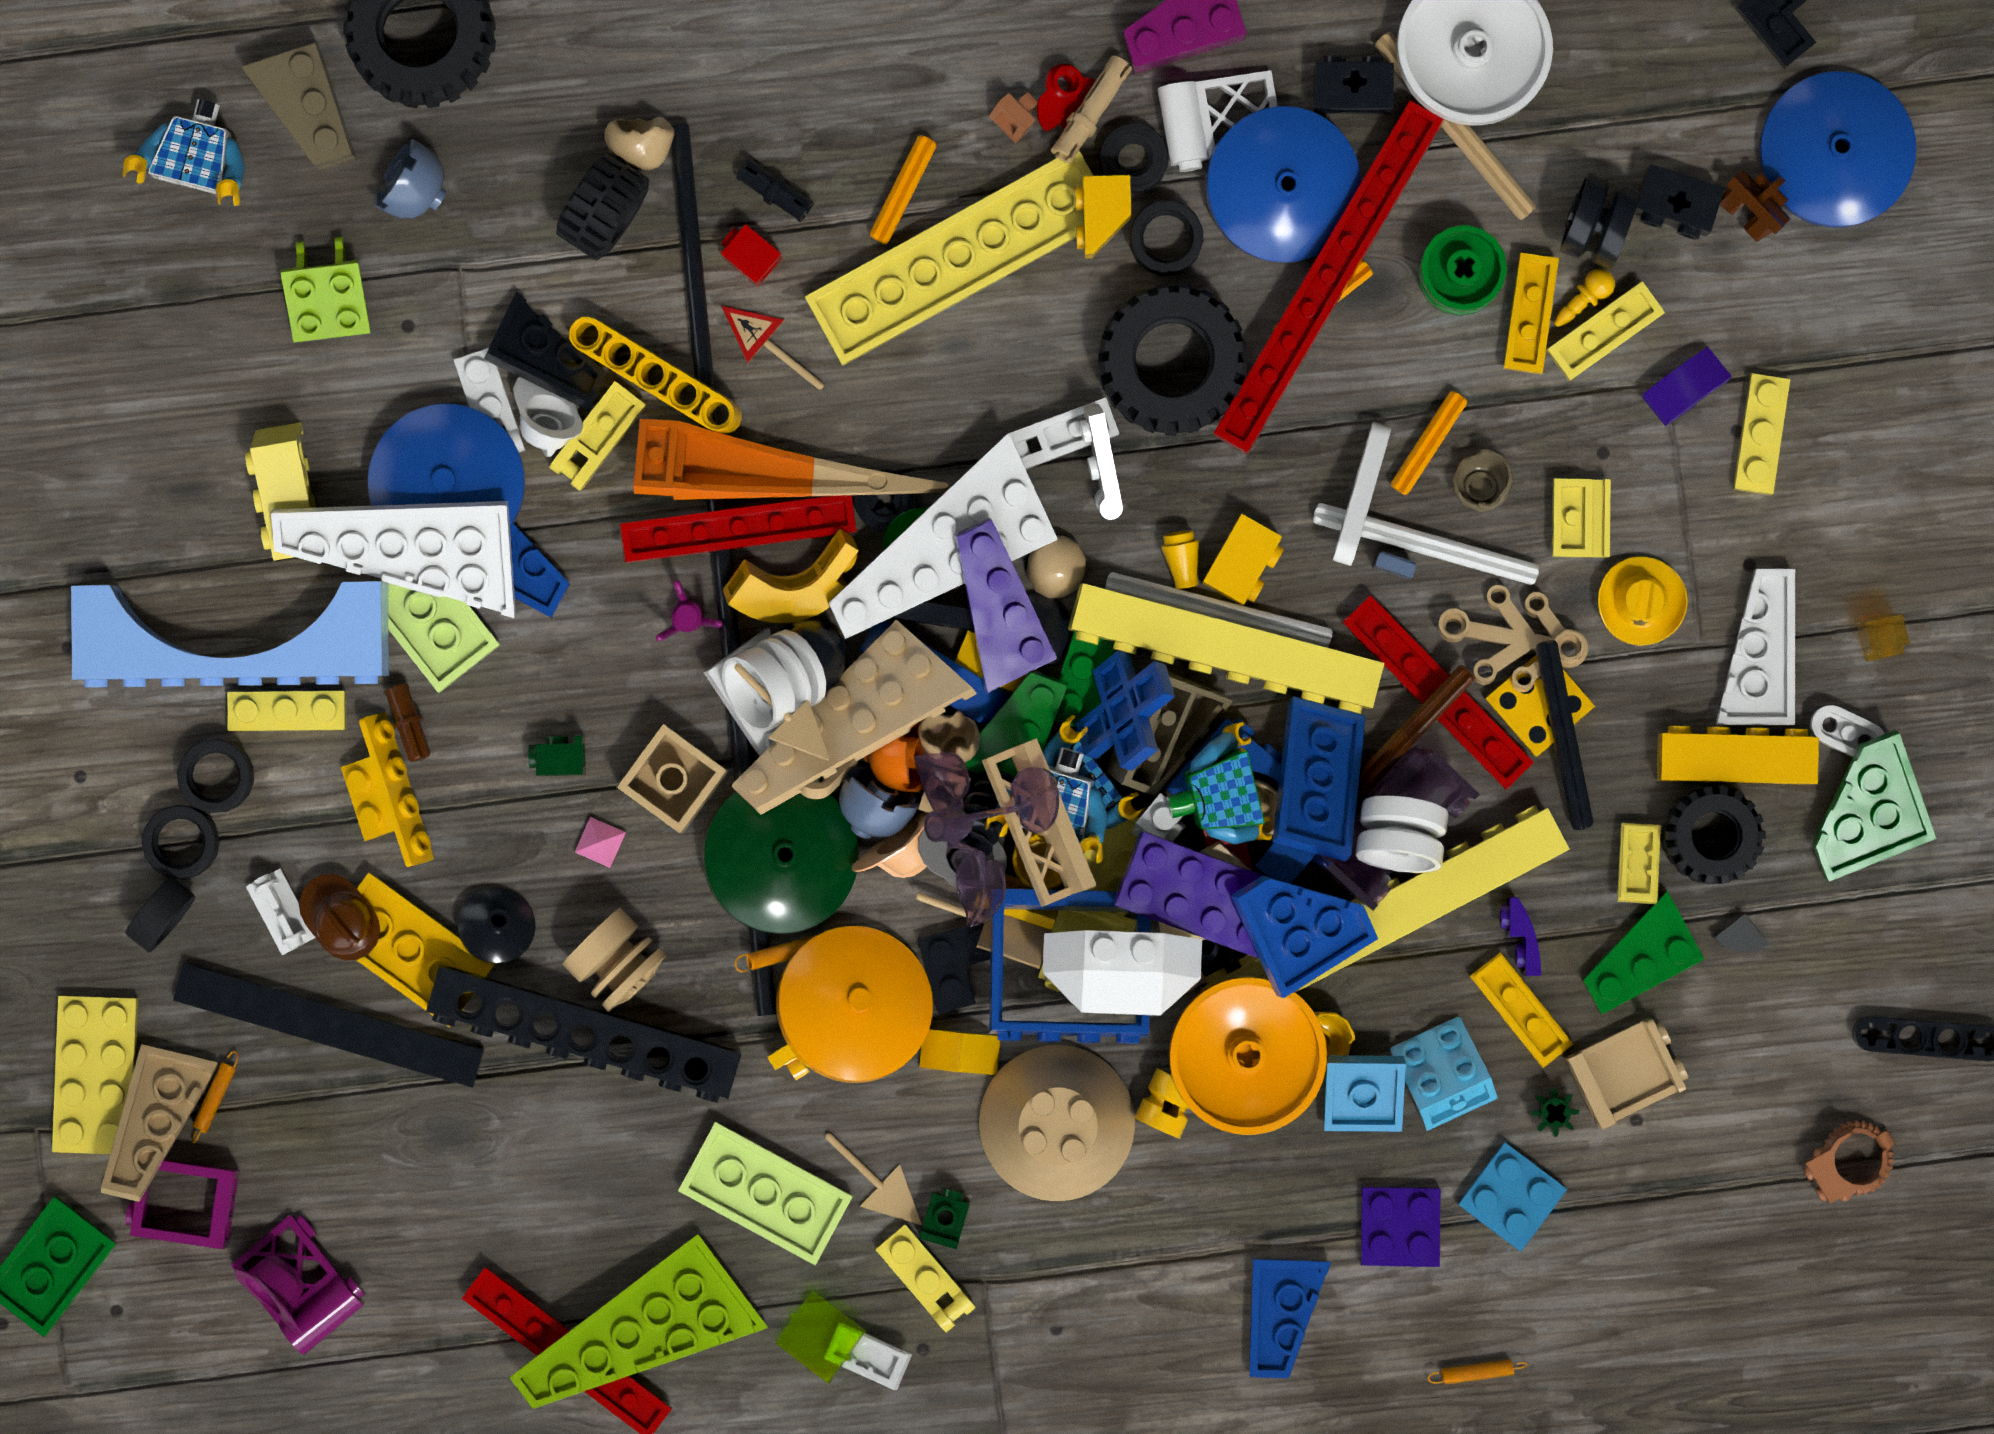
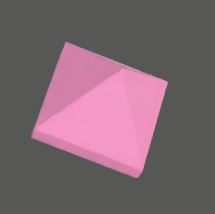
M590 817L575 853L611 868L626 832Z

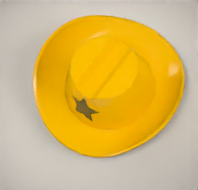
M1644 556L1631 557L1614 565L1604 577L1598 595L1599 612L1609 632L1625 643L1638 646L1658 643L1673 634L1681 625L1688 604L1685 585L1676 571L1660 560Z

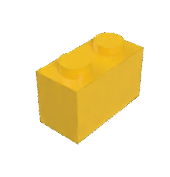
M1241 514L1202 584L1243 606L1247 599L1254 602L1265 584L1264 581L1259 579L1264 568L1267 565L1273 569L1284 550L1283 547L1278 545L1282 536Z

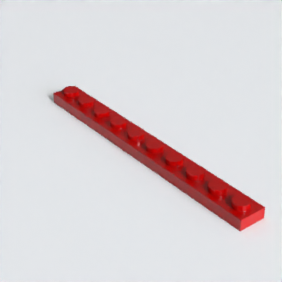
M1409 101L1244 380L1237 397H1234L1214 431L1215 437L1241 452L1249 454L1444 123L1443 118Z

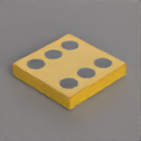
M1535 654L1523 666L1529 667L1538 660L1537 655ZM1563 670L1575 725L1595 705ZM1520 673L1516 676L1519 684L1527 685L1530 683V678L1527 674ZM1511 675L1490 693L1485 700L1536 758L1554 743L1541 677L1536 679L1529 691L1519 692L1511 685Z

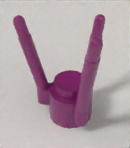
M675 580L673 586L679 604L672 611L671 619L673 624L657 634L656 640L660 642L672 635H676L679 631L692 633L701 626L719 628L723 623L718 619L704 617L700 607L688 601L681 582Z

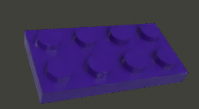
M1141 830L1112 903L1125 910L1259 958L1230 895L1258 879L1262 874Z

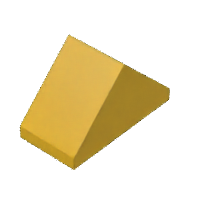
M929 1029L921 1046L919 1067L961 1073L996 1075L1000 1041L996 1035Z

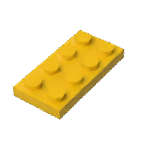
M368 872L358 886L357 890L372 907L379 919L380 936L373 950L357 961L424 1010L427 1009L440 964L487 977L496 965L481 961L472 956L463 946L459 936L372 873ZM465 992L459 997L458 1003L462 1010L473 997L474 992Z

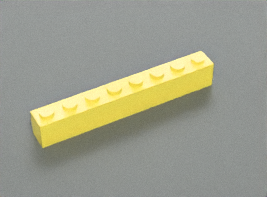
M1084 583L1079 584L1068 630L1077 632L1075 639L1098 645L1099 638L1114 642L1113 649L1117 651L1120 650L1133 655L1136 654L1137 648L1152 652L1150 658L1152 660L1173 665L1175 658L1190 662L1188 669L1211 675L1212 668L1226 671V679L1238 683L1249 684L1250 678L1264 681L1263 689L1280 694H1286L1287 688L1302 692L1301 699L1320 704L1324 703L1325 698L1340 702L1338 709L1356 714H1361L1362 708H1373L1385 664Z

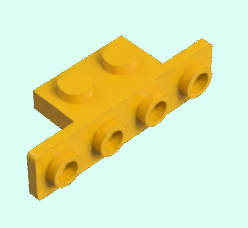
M379 713L359 719L370 757L341 767V771L364 841L395 832L406 867L434 860L431 841L426 834L419 813V804L414 797L407 776V768L402 760L395 739V731L387 713Z

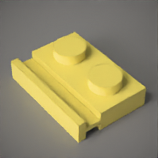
M1553 479L1552 557H1610L1611 479Z

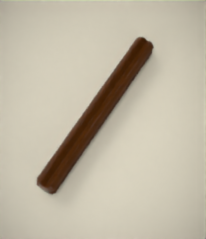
M1464 665L1458 666L1360 768L1357 802L1474 682L1475 676Z

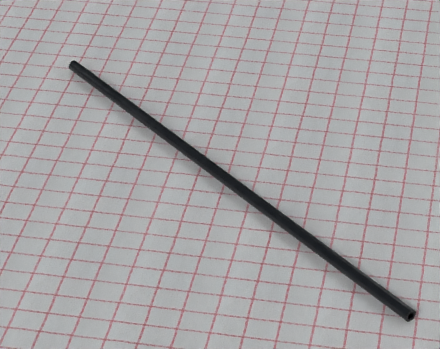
M688 124L673 125L675 133L672 141V154L694 377L715 389L690 128ZM716 408L713 413V420L715 424L719 425ZM699 423V427L708 429ZM706 499L708 512L727 510L726 499ZM731 549L712 552L718 620H721L723 623L719 627L722 659L740 647L737 610L727 604L723 593V588L733 576ZM727 709L735 782L752 765L749 740ZM749 927L751 953L770 948L769 933ZM772 965L753 970L757 1016L777 1014Z

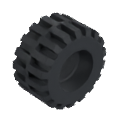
M611 153L602 156L591 166L570 196L558 219L556 235L596 261L604 257L619 241L641 207L648 192L649 178Z
M1722 786L1699 788L1690 791L1685 796H1681L1676 801V805L1669 809L1666 815L1668 816L1667 822L1663 823L1662 832H1665V840H1662L1664 849H1667L1669 854L1667 856L1668 860L1678 868L1677 871L1698 883L1724 884L1745 876V872L1753 869L1757 864L1756 859L1758 855H1762L1764 850L1762 840L1766 839V831L1762 830L1761 823L1764 821L1761 814H1757L1754 809L1756 805L1751 800L1744 798V794L1739 791H1733L1728 789V787ZM1709 812H1718L1728 817L1735 830V842L1732 849L1727 855L1717 859L1702 856L1696 850L1692 841L1694 823L1700 816Z

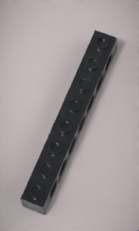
M443 964L439 966L426 1012L433 1014L432 1021L454 1027L457 1020L470 1024V1032L482 1036L492 1037L494 1031L509 1036L508 1043L520 1047L530 1048L532 1042L547 1047L546 1054L562 1059H568L569 1053L585 1057L584 1065L601 1070H606L607 1064L622 1068L620 1075L643 1081L645 1075L660 1079L658 1086L681 1092L682 1086L697 1090L696 1097L718 1103L720 1097L729 1099L742 1055L740 1050ZM474 992L480 997L481 1007L476 1012L467 1013L460 1008L458 999L463 993ZM503 1003H512L518 1008L519 1017L513 1023H502L497 1018V1008ZM541 1014L552 1015L557 1022L556 1029L547 1035L537 1032L534 1027V1020L537 1016ZM588 1025L593 1029L595 1036L590 1044L582 1046L573 1041L571 1034L576 1026ZM622 1035L630 1039L632 1049L627 1055L616 1056L610 1051L609 1044L614 1037ZM657 1046L664 1047L670 1054L669 1061L662 1067H654L647 1061L648 1052ZM694 1057L701 1058L707 1063L706 1073L699 1078L688 1076L684 1070L686 1062Z

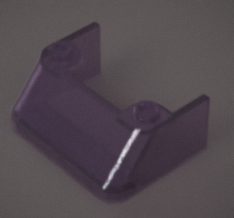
M1416 745L1396 763L1363 801L1374 796H1402L1421 799L1445 808L1449 816L1451 815L1453 818H1456L1470 804L1467 797L1475 800L1480 793L1435 751ZM1362 801L1356 807L1351 856L1346 861H1341L1316 854L1312 861L1363 906L1374 911L1378 903L1385 898L1391 889L1387 884L1390 880L1389 874L1393 870L1368 865L1358 860L1355 856L1358 836L1360 833L1368 830L1360 822Z

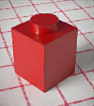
M747 224L741 230L734 227L721 243V246L725 248L720 253L722 258L756 287L762 284L783 259L779 251Z

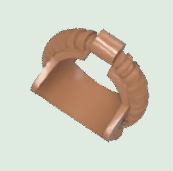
M1854 1120V1122L1847 1121V1124H1840V1127H1835L1834 1131L1828 1134V1139L1825 1138L1824 1140L1825 1145L1816 1148L1813 1152V1158L1810 1157L1803 1162L1805 1167L1802 1168L1809 1181L1814 1180L1818 1188L1815 1189V1192L1822 1202L1826 1200L1827 1203H1832L1838 1199L1847 1202L1853 1194H1856V1196L1861 1194L1867 1195L1868 1192L1871 1191L1872 1193L1875 1191L1874 1189H1879L1882 1183L1885 1184V1179L1890 1176L1889 1172L1893 1169L1891 1165L1894 1163L1892 1158L1894 1151L1891 1150V1147L1895 1144V1141L1888 1129L1880 1131L1877 1125L1873 1126L1871 1122L1866 1123L1864 1120H1861V1122ZM1854 1133H1862L1873 1139L1875 1138L1882 1150L1880 1151L1881 1161L1878 1169L1871 1177L1862 1181H1850L1841 1177L1835 1166V1153L1839 1145L1847 1138L1853 1136Z

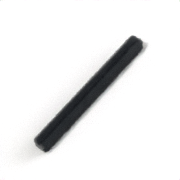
M1555 640L1543 641L1536 645L1535 650L1570 823L1573 830H1584L1590 828L1594 821L1558 643Z

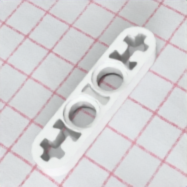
M1372 422L1332 561L1351 566L1391 433V426Z

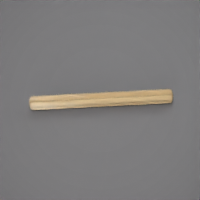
M1388 32L1376 41L1375 47L1388 63H1394V70L1403 80L1396 55L1397 38L1392 32ZM1444 119L1441 127L1514 215L1522 220L1531 214L1536 208L1534 202L1469 125L1453 123Z

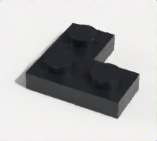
M1745 0L1737 6L1736 11L1784 69L1817 43L1793 14L1796 9L1808 0Z
M978 922L918 939L938 1014L976 1004L966 966L990 960V951L977 947L984 923Z

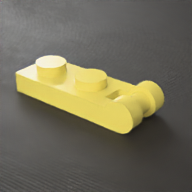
M614 381L583 421L581 434L574 439H569L549 468L556 474L563 473L571 479V485L578 491L583 490L597 469L645 409L646 404ZM577 451L588 458V461L582 468L571 461Z
M906 1224L876 1248L879 1255L946 1333L955 1326L954 1321L964 1312L968 1315L976 1308L974 1303ZM948 1292L954 1301L943 1310L936 1301Z

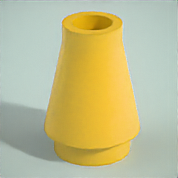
M1184 530L1163 535L1164 544L1161 545V549L1173 576L1175 588L1183 589L1199 585L1197 578L1199 539H1195L1194 531Z

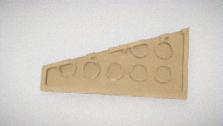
M895 620L842 674L840 680L826 691L822 701L811 707L830 761L775 741L731 786L761 815L801 793L803 786L821 776L825 779L838 772L837 767L853 758L856 761L910 732L912 725L930 715L932 718H935L946 711L944 707L961 698L967 700L977 693L898 620Z

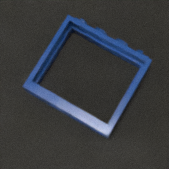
M993 889L991 895L989 1034H998L999 1041H1021L1022 1035H1037L1038 1042H1061V1036H1077L1078 1043H1100V1036L1116 1037V1043L1139 1044L1140 1037L1146 1038L1149 1035V1015H1134V1024L1002 1020L1004 909L1131 912L1112 903L1117 891H1082L1041 907L1034 889ZM1048 890V893L1050 895L1060 890ZM1136 914V932L1151 933V919Z

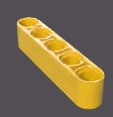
M581 317L571 325L569 339L576 349L704 427L722 434L731 433L739 427L742 420V411L738 404L602 321L591 317ZM590 326H595L598 330L597 341L587 346L583 341L584 331ZM627 345L631 351L630 360L626 364L619 366L615 360V354L620 347ZM656 365H660L664 373L663 379L659 384L651 385L648 381L649 370ZM693 385L696 389V398L691 404L684 405L680 399L681 391L684 387ZM720 405H726L729 410L728 420L722 425L715 424L713 420L714 410Z

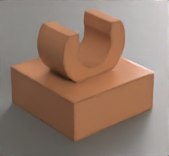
M1029 92L1018 101L1008 93L997 103L989 117L1016 144L1028 133L1036 121L1030 114L1034 111L1033 108L1037 106V100Z

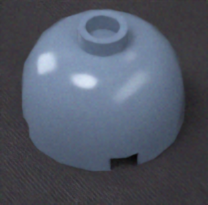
M415 139L410 140V146L405 144L385 171L382 178L386 180V188L384 192L379 189L376 190L373 200L374 206L398 219H412L421 216L429 207L436 210L446 194V190L441 187L445 176L444 170L436 154Z
M856 765L851 767L844 779L839 797L841 812L851 824L850 829L856 835L866 839H870L872 836L889 837L903 830L912 820L919 807V803H914L917 799L914 792L888 788L880 783L875 776L870 775L872 770L868 766Z

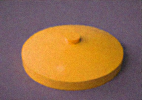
M844 926L815 936L793 955L786 965L778 985L776 1009L779 1026L786 1043L798 1059L807 1067L832 1080L847 1083H864L875 1081L894 1073L918 1052L931 1025L933 999L931 986L923 966L912 951L902 942L877 929L863 926Z
M1230 978L1204 989L1181 1012L1170 1039V1072L1180 1097L1188 1108L1203 1121L1229 1133L1241 1135L1263 1134L1277 1130L1294 1121L1315 1099L1326 1071V1041L1323 1029L1315 1013L1295 992L1285 998L1276 996L1270 981L1264 978Z

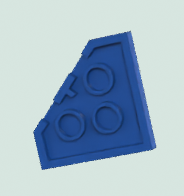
M1263 875L1230 895L1276 996L1281 998L1287 997L1378 939L1364 906L1349 900Z

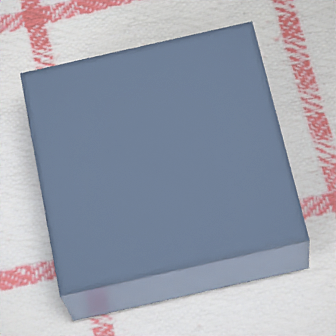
M1382 551L1377 554L1373 568L1410 580L1413 578L1417 565L1415 562Z

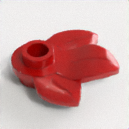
M1058 64L1052 67L1045 78L1046 91L1038 98L1036 106L1037 118L1042 129L1049 131L1059 124L1062 129H1065L1067 118L1071 112L1075 113L1096 80L1082 77L1079 70L1070 64ZM1059 78L1066 80L1068 84L1067 90H1062L1059 87Z

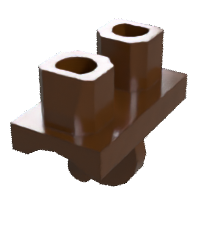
M1742 169L1726 184L1728 188L1722 196L1720 205L1731 215H1734L1743 205L1746 204L1755 216L1744 228L1756 242L1772 232L1776 234L1791 219L1781 209L1788 201V198L1778 189L1786 182L1781 175L1772 183L1762 172L1753 180Z

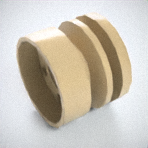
M621 907L603 921L562 963L579 982L588 979L593 974L600 978L591 992L594 998L607 987L613 991L602 1004L608 1012L636 995L655 976L662 960L667 956L661 948L656 950L648 959L642 955L653 940L647 937L636 945L629 941L638 925Z

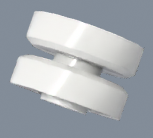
M1374 796L1366 798L1362 803L1360 822L1368 830L1360 833L1358 836L1355 856L1358 860L1368 865L1387 870L1411 873L1437 871L1442 867L1444 846L1437 838L1442 837L1447 831L1449 813L1445 808L1435 803L1410 797Z

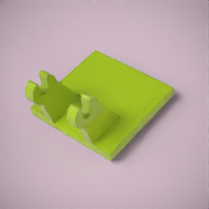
M343 236L335 237V264L308 267L305 242H296V267L281 269L280 271L293 343L371 333L359 260L346 261Z

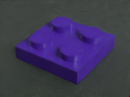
M1361 1187L1360 1265L1440 1267L1441 1188Z

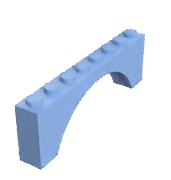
M342 582L326 610L301 634L274 649L259 654L234 658H216L200 655L176 646L162 638L136 615L126 601L119 586H71L72 680H84V688L108 687V680H123V687H146V679H161V687L185 686V679H200V686H223V678H238V686L262 685V678H277V685H301L300 677H316V685L339 684V677H354V684H378V676H389L388 583Z

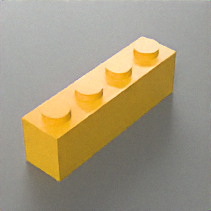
M1668 726V733L1658 734L1657 781L1818 784L1819 737H1808V729H1785V736H1769V728H1746V735H1730V727H1707V734H1691V726Z

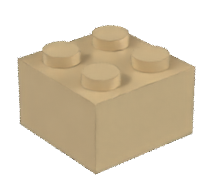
M663 724L617 788L678 833L683 834L729 771Z

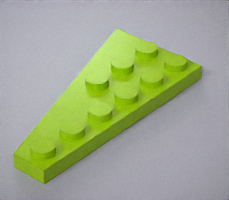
M697 1234L512 1374L509 1379L529 1406L535 1409L767 1329L768 1327Z

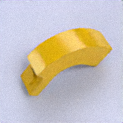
M839 529L815 563L805 571L795 575H772L744 559L723 588V593L729 606L760 621L791 623L809 619L830 608L828 603L847 586L842 573H847L853 567L859 550L853 537Z

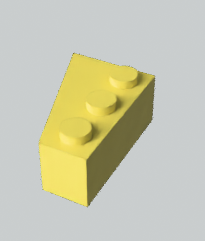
M302 422L256 430L250 446V452H245L248 474L256 476L258 489L253 490L255 509L257 513L263 512L266 526L261 527L263 547L265 550L271 549L273 561L293 557L274 551L271 519L273 509L316 508L314 494L311 493L307 471H310L308 458H304L300 436L304 434Z

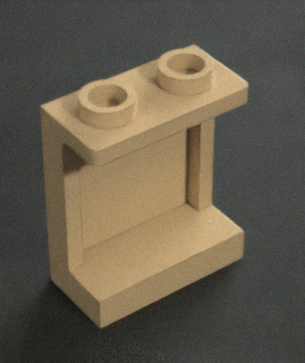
M1646 1018L1564 1058L1598 1129L1604 1130L1616 1124L1617 1120L1669 1095L1686 1090L1683 1080L1688 1079L1687 1072L1679 1057L1672 1059L1666 1045L1671 1043V1039L1662 1022L1655 1024L1652 1018Z

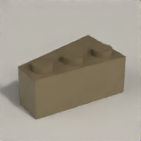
M316 43L241 66L319 171L357 160L322 51Z
M1168 672L1175 697L1149 717L1158 751L1131 771L1120 767L1114 748L1105 769V773L1122 785L1156 796L1186 759L1184 755L1199 737L1203 738L1210 730L1208 725L1222 708L1226 710L1233 702L1232 699L1214 688Z

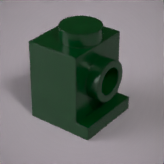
M568 736L545 737V744L529 745V768H536V776L586 775L585 736H574L575 743L568 744Z
M942 1187L941 1193L933 1191L919 1239L957 1250L970 1202L963 1200L965 1193ZM949 1210L953 1214V1221L950 1224L944 1225L939 1222L938 1214L941 1211Z

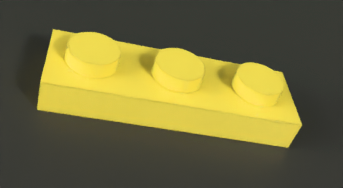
M1642 281L1546 351L1566 379L1571 381L1665 312Z
M1750 374L1733 490L1773 495L1790 379Z
M346 691L227 692L228 731L346 730Z

